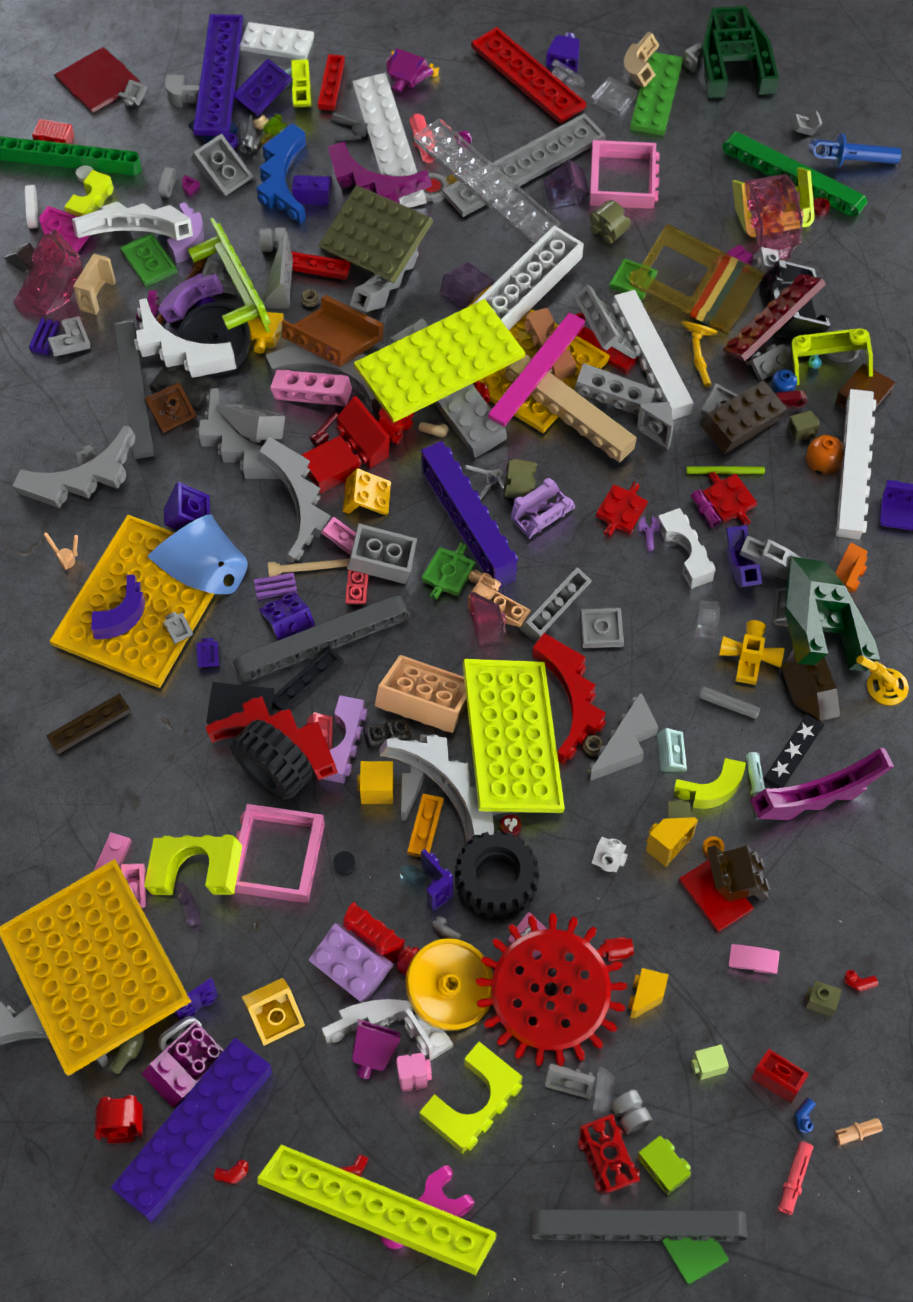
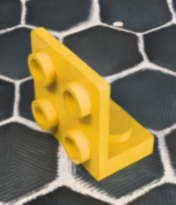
M357 468L346 478L342 512L350 514L361 506L382 515H387L389 512L391 482Z

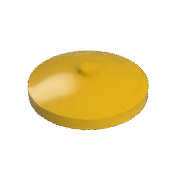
M451 938L436 940L418 951L411 960L406 974L407 996L417 1015L429 1025L447 1031L465 1029L483 1018L490 1006L485 1008L478 1007L477 1001L482 998H491L492 987H481L476 984V979L482 977L493 979L491 967H487L481 962L482 957H484L483 954L471 944Z

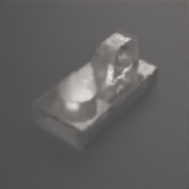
M556 59L552 63L554 67L552 74L561 81L566 77L570 85L573 87L577 85L582 89L585 85L583 78Z

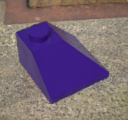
M177 482L164 507V525L179 531L196 519L209 515L210 495Z

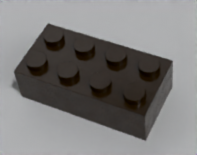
M763 380L708 412L700 426L725 454L780 421L787 408Z

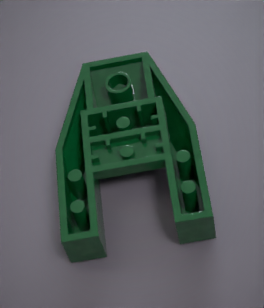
M747 7L712 8L702 47L708 98L725 97L728 80L724 62L740 60L752 61L759 95L776 94L779 75L771 41Z
M791 557L789 559L784 609L797 664L816 665L828 654L824 631L840 633L849 670L867 671L868 668L857 663L858 656H864L873 662H878L880 657L876 641L846 586L825 561Z

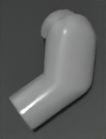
M437 916L435 921L432 922L433 929L446 939L459 940L461 933L446 926V918Z

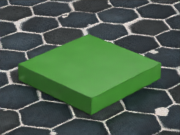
M624 258L612 278L609 288L622 293L635 290L639 299L643 300L658 270Z
M668 1238L662 1240V1244L688 1286L729 1261L718 1241H714L713 1238H707L708 1241H691L692 1238H682V1240H668Z

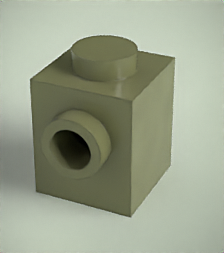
M812 410L790 416L787 428L795 442L805 439L810 440L817 435L820 422L818 417H815Z
M679 799L668 801L666 819L694 817V810H690V802H684Z
M815 980L812 987L808 986L804 997L805 1000H808L806 1008L833 1017L842 989Z

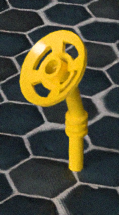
M681 321L682 326L692 332L693 362L696 370L700 373L704 387H710L712 384L706 370L705 359L701 354L700 339H702L703 335H715L718 331L700 324Z
M858 656L857 663L868 668L871 672L866 686L872 699L880 704L891 706L901 703L906 698L909 686L906 678L900 672L886 668L883 664L877 661L873 662L864 656ZM897 679H901L903 683V691L899 689V682ZM873 680H878L880 690L877 692L873 688ZM883 695H885V696H894V695H897V697H896V698H884Z

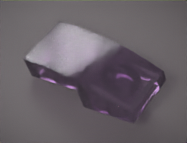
M180 882L175 887L178 894L176 898L184 906V919L191 927L195 925L201 930L203 923L196 901L186 885Z

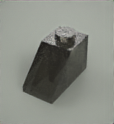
M30 242L17 246L4 257L5 261L23 273L35 272L40 267L39 263L43 261Z

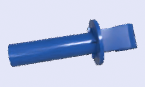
M844 133L838 134L835 141L815 139L809 144V152L817 158L833 159L835 168H840L844 159L898 164L901 159L900 148L847 143ZM821 144V151L816 153V147Z

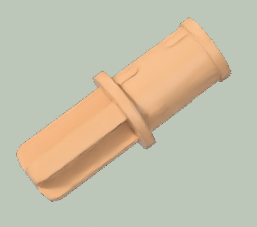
M478 570L469 573V580L476 584L481 582L495 591H498L501 586L500 581L492 578L489 573H481Z
M877 1118L860 1124L854 1122L852 1126L834 1131V1135L840 1146L855 1140L862 1141L863 1137L881 1132L882 1125Z

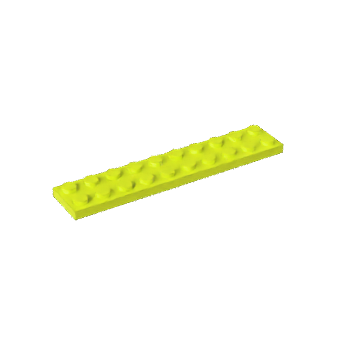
M284 1145L278 1148L258 1176V1184L474 1275L477 1274L496 1239V1232Z

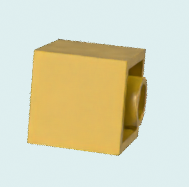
M361 761L360 774L357 776V790L360 791L361 804H393V761Z

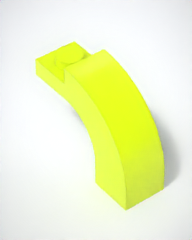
M308 59L291 60L294 108L311 107Z
M725 758L721 775L718 779L708 784H697L676 779L673 796H677L682 800H694L692 808L708 809L720 806L731 799L739 789L746 762Z

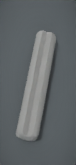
M703 687L699 697L703 700L754 719L759 715L760 708L707 687Z

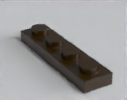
M119 693L47 734L46 737L58 755L131 713V710Z

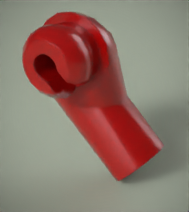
M854 970L845 972L844 981L846 985L857 991H864L878 986V980L875 975L862 979L857 976Z
M239 1160L229 1170L216 1168L214 1180L232 1184L237 1183L247 1175L249 1164L245 1160Z

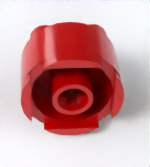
M381 408L378 414L380 415L378 423L390 436V441L398 445L403 438L402 433L405 430L409 431L414 423L411 419L415 412L393 423L385 410Z
M127 1095L123 1099H113L111 1097L99 1099V1104L95 1108V1138L101 1141V1137H103L110 1144H126L134 1142V1137L139 1136V1139L142 1137L143 1105L137 1102L136 1096Z

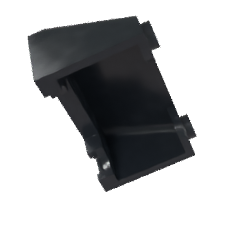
M778 259L762 277L759 284L764 309L769 302L775 300L780 295L783 289L789 287L797 276L806 274L816 277L815 269ZM811 298L772 336L785 338L824 333L831 325L826 315L816 316Z

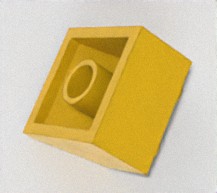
M695 817L663 819L659 824H653L648 831L649 837L646 840V852L667 867L694 837L698 820Z
M284 978L242 997L263 1045L305 1026L292 992Z

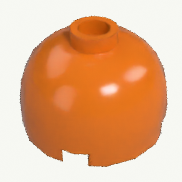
M820 435L809 444L805 459L807 465L816 472L818 470L822 471V474H832L840 470L845 449L843 443L838 438L832 435Z

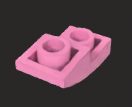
M731 944L729 967L753 970L758 973L777 974L780 952L760 947Z

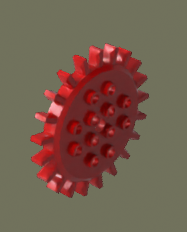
M550 913L548 918L549 929L538 930L537 920L532 915L528 916V924L531 928V933L521 936L516 926L513 924L508 926L510 934L515 938V942L509 947H506L501 940L494 938L492 941L493 945L503 953L498 962L493 961L489 957H482L481 962L495 970L493 979L483 977L476 979L477 985L492 987V997L480 999L477 1001V1006L485 1008L494 1005L497 1015L487 1019L484 1022L485 1028H490L501 1022L507 1030L499 1036L497 1044L499 1046L505 1044L511 1036L517 1038L520 1044L515 1050L516 1058L520 1059L524 1055L525 1048L529 1045L537 1048L535 1063L538 1066H541L544 1061L545 1050H555L556 1062L558 1066H563L565 1061L563 1049L570 1047L574 1048L576 1057L582 1061L585 1059V1053L580 1046L582 1041L588 1038L598 1049L603 1047L601 1039L594 1033L600 1025L604 1026L608 1031L615 1032L617 1030L613 1022L604 1018L607 1010L625 1011L626 1006L610 1001L611 991L627 989V983H611L609 972L619 970L623 966L622 961H615L605 965L601 956L609 952L613 945L611 942H607L596 950L589 944L596 934L597 929L594 926L588 929L586 935L581 938L574 934L577 926L576 917H572L569 920L568 929L563 931L556 929V914ZM534 951L541 953L540 959L536 960L533 958L532 954ZM567 953L573 954V961H566L565 955ZM522 966L524 973L522 975L516 974V967ZM551 968L557 971L554 977L548 975V970ZM584 970L589 973L587 979L580 977V973ZM550 982L555 983L558 987V992L554 996H548L544 991L545 985ZM532 984L539 985L538 992L531 991L530 987ZM570 986L572 988L571 994H564L563 988ZM515 999L522 1001L521 1007H514L513 1002ZM548 1001L554 1002L555 1007L553 1010L546 1008ZM581 1003L587 1005L586 1012L579 1011L578 1006ZM532 1016L537 1018V1024L534 1026L528 1022ZM563 1019L570 1021L568 1028L562 1027L561 1021Z

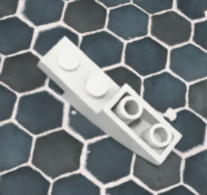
M395 999L362 1002L340 1010L341 1020L322 1028V1033L326 1043L331 1041L336 1043L345 1037L344 1035L352 1031L353 1033L356 1032L358 1019L388 1028L390 1023L396 1020L404 1021L405 1009L410 1008L413 1013V1007L409 1001Z

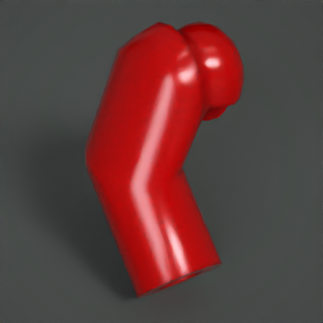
M479 380L472 383L485 402H490L491 397L487 385Z
M358 1154L353 1165L339 1168L361 1177L369 1159Z

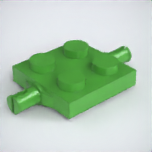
M460 542L456 551L446 550L442 547L438 548L422 576V582L434 587L430 594L431 599L437 600L442 591L457 597L459 596L469 578V573L473 571L476 565L475 561L463 555L468 547L465 543L463 545V542Z

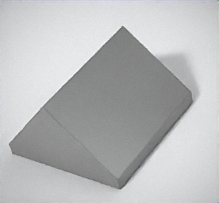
M670 402L642 404L639 410L637 430L668 449L671 444L674 426Z

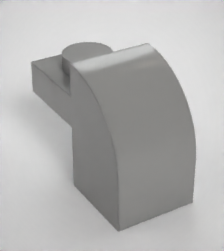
M166 75V91L168 100L172 105L183 108L184 103H197L200 85H185L184 75Z

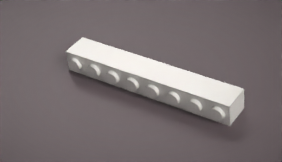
M632 290L615 295L614 302L611 305L614 315H617L622 329L624 328L629 341L635 349L640 360L641 369L646 372L649 384L653 385L656 398L660 399L661 402H670L673 420L691 415L694 403L636 291Z
M850 389L847 397L843 441L845 450L841 465L836 537L860 540L862 533H866L867 521H864V515L868 513V503H865L866 497L868 498L870 486H867V480H870L871 468H868V462L871 463L872 451H869V447L873 444L874 434H871V428H874L875 417L872 416V411H875L876 400L873 399L874 392Z

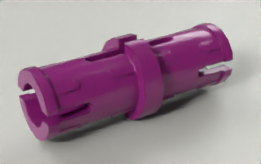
M701 489L695 490L690 495L691 499L698 506L699 513L706 518L711 528L716 527L721 523V518L713 509V504L706 499Z

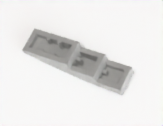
M420 735V742L428 735ZM412 765L411 773H402V821H406L417 801L425 773Z

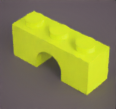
M92 170L83 181L87 196L81 197L73 194L64 206L65 211L78 217L98 211L103 206L107 197L113 192L110 176Z

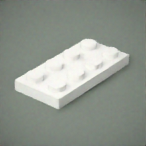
M248 22L240 44V50L304 60L308 57L314 39V32Z

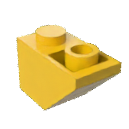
M642 968L641 974L635 975L633 988H637L636 995L630 996L628 1009L632 1010L631 1018H636L662 1003L668 974Z

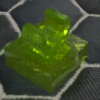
M275 113L274 117H271V120L264 125V132L278 135L286 129L287 123L281 122L282 115Z

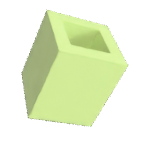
M722 1044L695 1051L693 1060H691L693 1072L695 1074L698 1073L700 1080L724 1074L729 1068Z

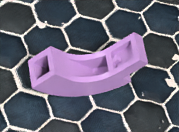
M186 202L179 204V209L181 213L191 218L193 236L178 241L173 238L167 239L169 252L176 264L191 258L188 249L204 242V227L200 212L194 213L192 208L189 209Z

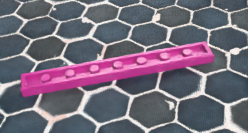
M570 312L490 411L488 414L490 420L503 427L507 425L584 327L585 320Z

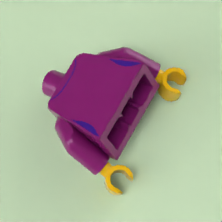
M395 48V51H391V55L386 59L387 73L394 82L392 90L397 93H401L404 86L414 88L416 84H419L427 77H436L439 74V67L434 68L433 63H430L428 67L425 58Z

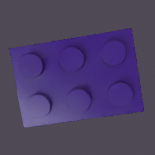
M267 58L235 91L234 99L258 117L293 79Z

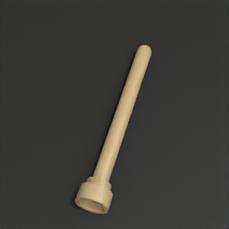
M349 559L287 565L268 562L269 577L288 572L348 567Z

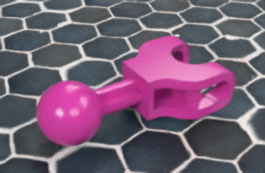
M445 1165L427 1178L424 1194L417 1200L461 1218L473 1207L475 1201L470 1195H464L456 1200L449 1199L444 1195L442 1188L451 1180L453 1173L451 1168ZM379 1235L382 1243L390 1249H399L404 1246Z

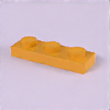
M422 794L407 855L421 858V851L423 849H426L428 853L431 852L444 802L443 797Z

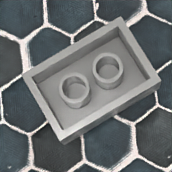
M358 524L347 569L406 584L412 567L417 538Z

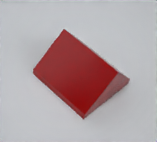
M768 1049L757 1065L751 1079L792 1104L809 1073L771 1049Z

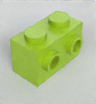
M660 1135L638 1152L637 1159L668 1196L689 1179L691 1175L689 1170L691 1168L684 1158H679L676 1155L673 1144L668 1139L664 1140Z

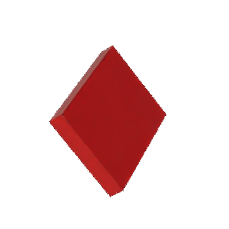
M710 860L705 861L678 879L679 883L717 933L754 909L746 897L729 902L716 890Z

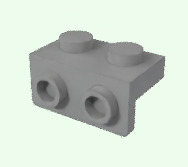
M773 344L765 348V353L761 354L759 351L751 355V360L746 362V366H752L759 381L793 364L783 344L777 347Z

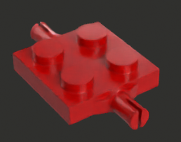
M716 472L710 473L708 477L713 482V485L703 490L702 493L713 504V509L721 518V522L724 524L731 519L739 518L743 525H749L751 520L746 516V513L757 506V501L737 474L720 480Z
M633 482L629 490H625L615 484L611 487L595 516L608 525L603 532L605 536L611 537L615 529L623 530L628 534H631L649 502L636 495L637 490L640 488L638 483L636 485V482Z

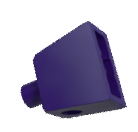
M567 32L565 36H555L546 53V66L578 71L580 40L575 38L571 32Z

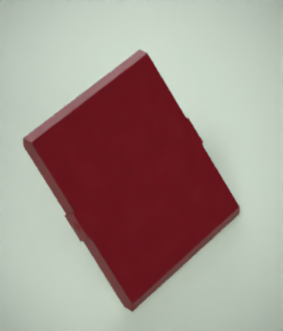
M104 46L54 74L55 78L91 113L119 98V93L125 92L129 80L141 83Z

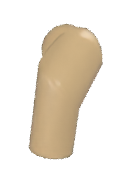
M421 422L419 425L421 432L439 437L446 436L449 431L446 424L437 426Z

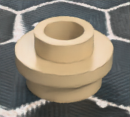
M265 115L258 117L252 121L254 124L253 128L261 130L267 127L269 119Z

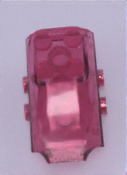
M786 174L744 181L747 207L752 215L751 225L755 228L759 249L761 247L774 249L778 252L779 260L789 259L795 247L802 244L804 218L803 210L799 206L800 195L796 191L794 183Z
M56 229L52 230L51 234H44L32 255L33 266L13 301L15 306L24 315L40 313L46 316L67 304L74 292L73 285L83 271L80 256Z

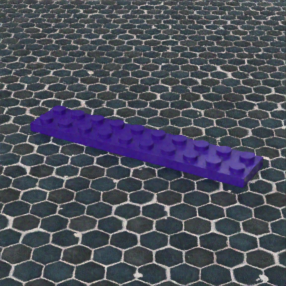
M209 14L193 129L194 135L219 136L222 134L223 136H229L244 21L243 15Z

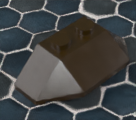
M793 649L783 664L781 671L794 705L819 722L840 718L837 687L825 657L816 665L797 664Z

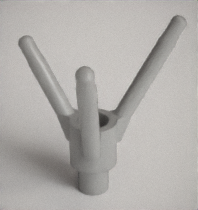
M468 465L464 466L465 469L487 475L486 481L488 483L479 495L480 501L491 485L498 482L501 488L505 487L501 480V475L503 474L501 469L485 470Z

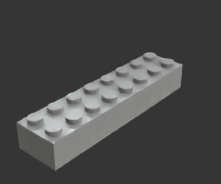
M423 318L391 337L392 344L428 327L427 323ZM473 384L434 402L475 459L507 439L505 427L488 418L491 408Z

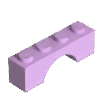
M339 695L334 713L335 723L341 726L346 734L343 741L337 747L329 749L338 773L323 778L324 780L344 783L346 776H350L352 764H350L351 757L355 758L357 745L355 743L357 739L361 738L362 727L360 725L367 717L368 709L365 708L364 700Z

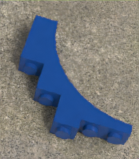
M292 123L262 146L263 158L266 162L260 166V178L263 183L257 187V199L269 209L276 205L279 210L284 211L291 219L301 224L306 220L305 208L295 200L285 181L289 165L295 155L306 145L305 132Z

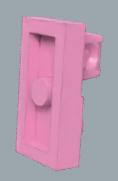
M333 517L322 531V534L349 555L351 554L356 532Z

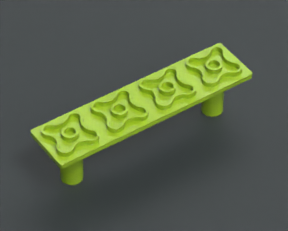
M211 218L210 221L216 236L189 248L188 252L193 262L218 253L243 300L244 306L222 316L227 329H232L259 317L266 332H271L268 326L271 322L262 300L253 287L244 267L241 265L220 222L216 224L214 218Z

